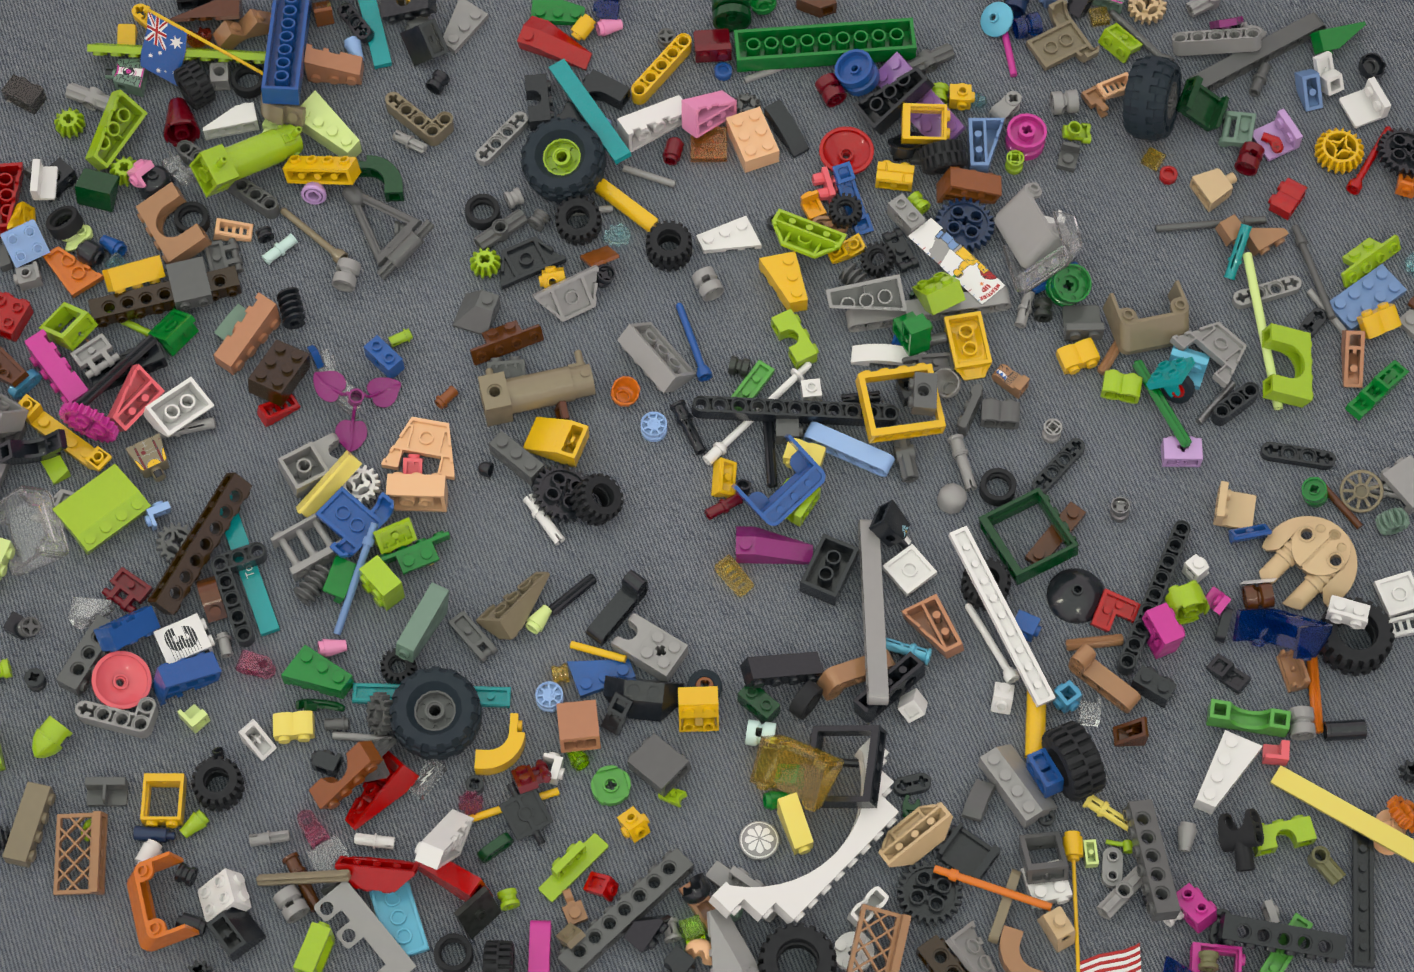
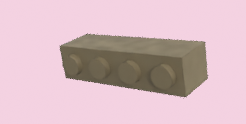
M27 782L2 856L6 863L30 868L31 862L35 861L37 855L36 847L42 841V829L44 824L48 823V811L50 806H53L56 798L51 786Z

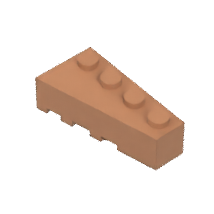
M259 292L255 296L257 301L253 307L249 305L245 310V318L242 322L237 321L232 336L227 335L213 355L216 364L232 375L244 367L247 359L254 356L257 348L261 343L264 344L267 341L269 334L276 330L281 322L276 303Z

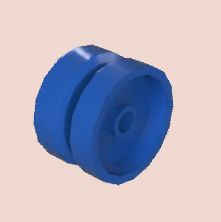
M849 50L842 54L836 62L835 75L845 91L850 95H866L878 85L880 79L879 70L869 53L864 50Z

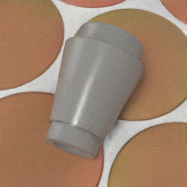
M1180 822V826H1178L1179 851L1190 852L1197 833L1195 823Z

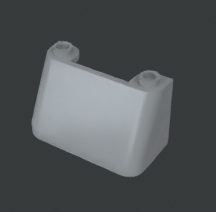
M1037 182L1026 184L996 214L994 219L996 226L1018 263L1026 269L1055 266L1070 236L1062 224L1048 223L1034 200L1042 194V189Z

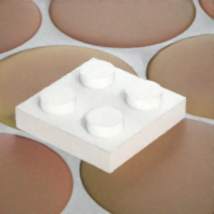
M913 544L882 566L884 572L906 597L937 575V571Z
M1411 571L1374 581L1373 586L1385 613L1390 618L1414 611V577Z

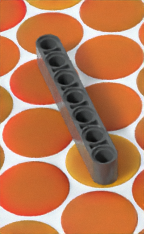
M182 140L177 144L179 158L187 166L191 164L200 152L204 151L188 140ZM245 177L235 181L225 190L268 219H275L280 214L277 199Z

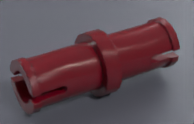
M735 493L726 499L718 500L717 504L705 509L704 513L708 520H712L720 514H726L730 509L742 504L743 499Z

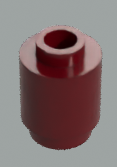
M672 137L666 141L662 156L663 161L668 165H676L680 161L684 148V143L680 138Z

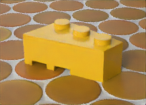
M796 252L759 258L760 272L765 275L769 285L773 287L786 310L792 309L793 313L807 310L808 298Z

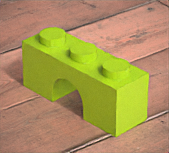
M789 309L771 317V327L779 341L785 338H792L797 341L795 345L789 347L788 356L796 370L806 362L811 364L817 362L818 348L815 343H811L807 329L802 328L798 314H794L792 309Z
M1297 815L1292 817L1291 820L1284 821V819H1278L1268 825L1262 823L1264 843L1262 846L1252 848L1255 857L1275 853L1278 848L1276 837L1280 835L1287 836L1292 841L1294 848L1313 845L1317 837L1310 816L1303 817V815Z

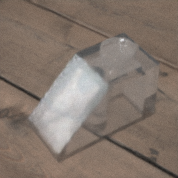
M73 597L69 620L72 626L84 629L91 626L98 614L106 618L114 612L115 607L112 600Z

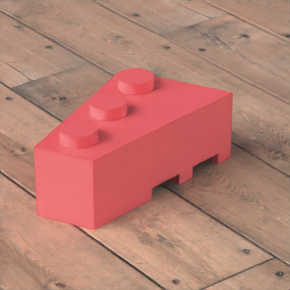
M139 364L132 365L107 417H110V421L115 422L114 425L118 426L117 429L120 432L126 431L144 413L145 407L158 399L165 390Z

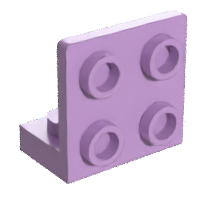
M1284 108L1277 112L1275 121L1255 129L1253 134L1254 142L1260 144L1265 149L1264 157L1267 161H1271L1299 148L1303 135ZM1264 132L1280 137L1284 146L1281 153H1274L1269 143L1261 141Z

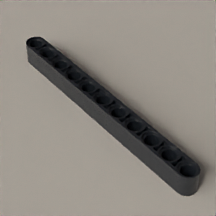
M701 395L694 398L691 408L692 415L699 419L776 422V419H799V423L810 424L814 421L826 425L865 426L860 403ZM870 403L872 413L875 416L874 422L876 427H890L896 424L899 409L895 405ZM697 405H702V406H704L705 408H704V409H698L696 406H697ZM722 406L724 409L717 410L715 407ZM734 407H741L743 410L737 411ZM757 407L760 408L762 411L756 412L753 410V408ZM777 408L781 412L775 413L772 409ZM792 409H796V410H798L800 413L795 414V413H793L791 410H792ZM815 410L818 414L814 415L810 411ZM829 411H834L837 415L833 416ZM848 412H853L856 416H850ZM885 414H891L894 418H888Z

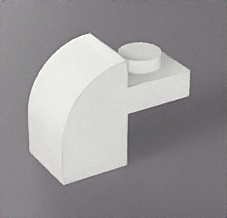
M1326 51L1312 57L1314 70L1319 72L1321 91L1331 96L1344 90L1342 73L1334 69L1332 53Z

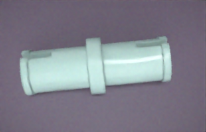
M290 233L281 242H276L272 249L262 255L263 260L270 265L279 256H284L285 252L297 244L298 241Z

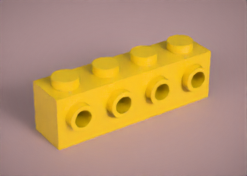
M293 155L290 156L282 168L287 183L296 184L317 182L319 184L353 185L361 173L357 157Z

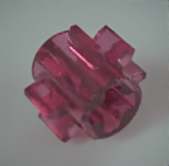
M466 790L463 796H459V810H464L465 815H476L479 810L483 809L482 795L477 796L476 790Z

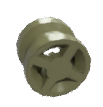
M1212 950L1198 952V958L1200 959L1198 970L1203 972H1216L1219 970V965L1217 964L1218 952Z

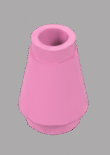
M600 19L595 24L597 35L605 37L622 30V20Z
M322 639V641L317 642L318 653L325 658L347 651L346 640Z

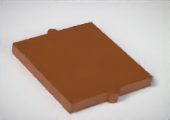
M608 245L580 255V259L590 267L606 264L619 258V254Z

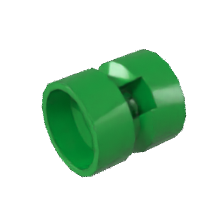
M1310 477L1303 482L1301 491L1304 502L1310 507L1315 508L1324 505L1328 499L1326 483L1319 477Z

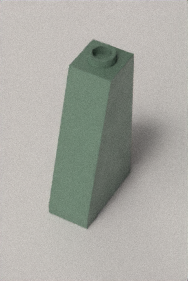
M433 582L430 584L396 643L395 655L403 660L414 662L447 614L448 589Z

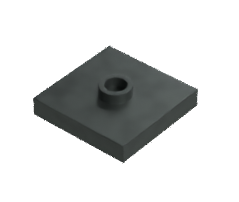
M483 886L454 912V915L467 936L472 939L502 911L490 891Z

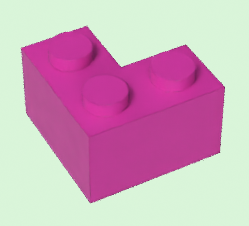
M1166 602L1147 610L1142 620L1151 634L1147 644L1155 659L1177 651L1185 637V631L1183 626L1178 624L1173 609L1169 608Z

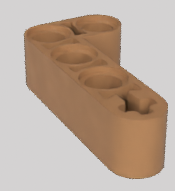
M1082 644L1070 658L1069 670L1120 710L1129 713L1140 701V694L1095 659L1096 652L1087 644Z
M886 649L887 670L895 665V662L888 649ZM865 656L832 666L823 672L817 681V685L823 689V696L826 701L838 697L844 688L866 681Z

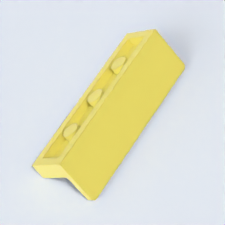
M347 450L296 506L297 512L299 514L302 513L305 517L316 513L362 465V462Z

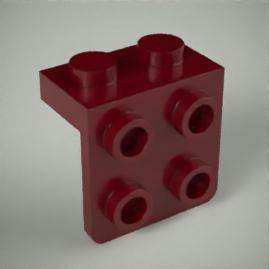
M728 29L694 31L696 63L732 61V47Z

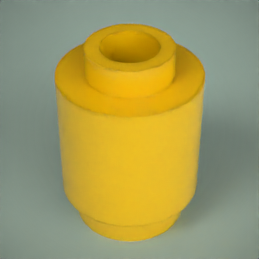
M584 14L583 17L580 16L570 29L572 31L571 35L578 41L581 39L585 40L595 28L596 22L587 14Z

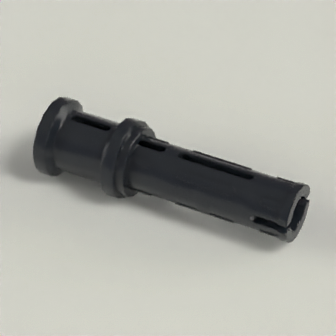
M678 400L670 406V410L674 412L677 424L682 426L695 451V455H701L706 451V448L692 422L693 416L688 412L685 400ZM690 431H692V433H693V435H694V437H695V439H696V442L694 441V439H693V437H692Z

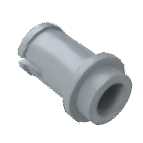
M228 632L218 633L215 640L219 644L221 658L233 656L230 643L231 636L228 635Z

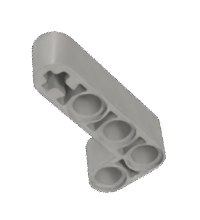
M144 697L139 701L135 713L90 701H80L77 703L75 713L84 724L138 738H147L153 731L159 709L153 698ZM147 706H153L150 711H144ZM105 714L109 715L108 718L100 720L101 716ZM127 719V722L125 724H119L121 720ZM146 724L144 729H138L139 725Z

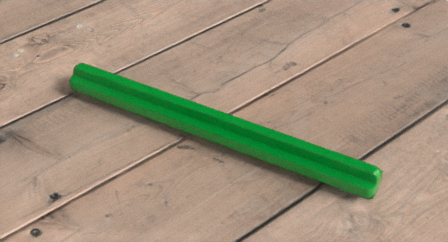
M1136 360L1133 364L1136 373L1143 378L1144 386L1183 448L1189 447L1192 441L1160 388L1148 389L1146 383L1150 379L1151 374L1142 360Z

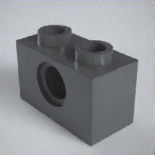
M915 372L913 378H909L908 389L911 390V396L908 397V407H911V414L934 416L937 409L938 374ZM918 392H924L926 396H921Z

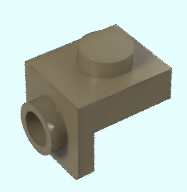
M570 922L556 935V938L563 947L566 946L572 949L586 935L580 928Z

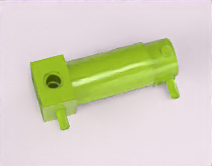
M291 124L279 125L276 130H268L225 148L223 144H219L200 152L189 166L207 198L227 190L235 181L284 162L290 156L299 155L303 150V141L300 135L302 128L300 126L295 127Z

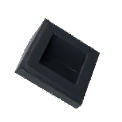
M13 611L3 626L5 632L23 640L24 637L18 633L17 625L24 617Z

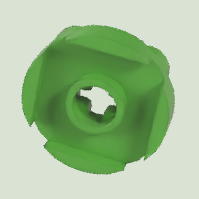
M608 765L600 768L591 780L592 794L601 805L615 806L621 804L629 797L631 790L630 777L627 772L619 769L617 766ZM609 781L617 785L613 790L605 787Z

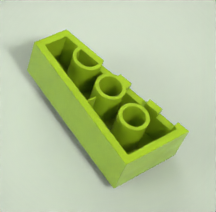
M121 89L111 93L85 157V160L98 171L109 167L148 114Z

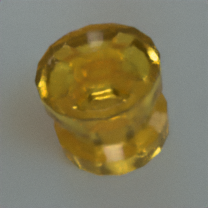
M566 663L559 667L551 666L553 682L557 684L563 681L565 683L570 682Z

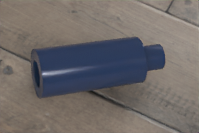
M135 825L133 839L140 841L151 839L156 842L167 843L168 840H175V832H170L168 828Z

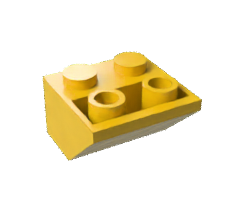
M718 686L679 687V732L719 731Z

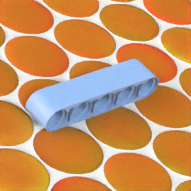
M814 421L809 424L802 438L807 443H815L826 447V453L881 477L888 475L895 461V458L885 451Z

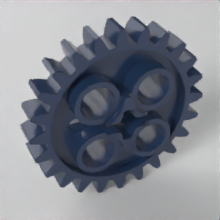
M965 197L960 202L955 198V203L949 200L948 206L943 204L942 210H938V215L935 217L936 223L966 250L970 249L972 253L974 252V247L981 250V244L983 246L987 245V241L991 240L995 222H992L993 216L990 215V209L985 210V204L979 206V200L972 203V198L967 202Z

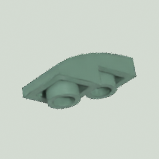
M238 303L214 333L223 340H225L227 335L232 336L237 321L242 322L245 318L246 308Z

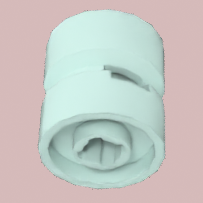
M749 719L745 745L757 746V744H761L762 747L773 749L776 723L765 722L761 724L758 720ZM757 731H762L761 737L756 736Z

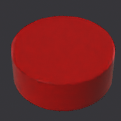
M1164 166L1161 168L1159 180L1162 183L1170 185L1177 180L1178 172L1174 167Z

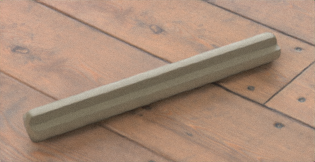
M348 869L259 874L256 881L258 886L348 882L351 879V874Z

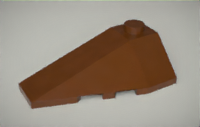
M213 0L174 16L169 20L173 22H189L195 20L240 19L243 17L242 0Z

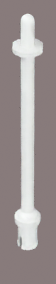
M806 362L798 370L792 368L790 372L792 376L767 399H778L796 381L801 383V380H804L803 375L812 367V364ZM757 408L755 411L761 412L762 410ZM743 421L722 442H715L713 448L702 457L704 462L711 466L721 455L724 456L727 453V447L754 421Z

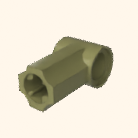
M1317 846L1309 853L1307 857L1308 864L1312 868L1317 869L1331 886H1334L1346 875L1330 857V852L1326 847ZM1315 854H1319L1322 857V861L1317 860Z

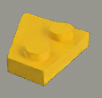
M23 201L18 203L7 225V230L32 219L36 222L35 208Z

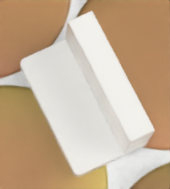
M33 159L30 193L33 200L56 199L57 166L43 167L40 159Z

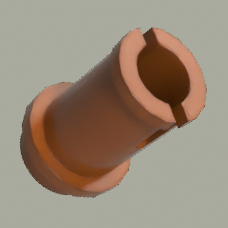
M450 386L440 396H436L434 402L440 409L447 408V404L459 393L453 386Z

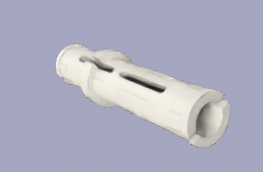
M533 493L529 494L530 498L526 496L523 502L526 503L532 512L533 518L539 521L555 546L560 545L559 541L561 543L564 542L565 537L548 515L544 516L545 510L538 511L540 504L535 505L536 498L532 497Z

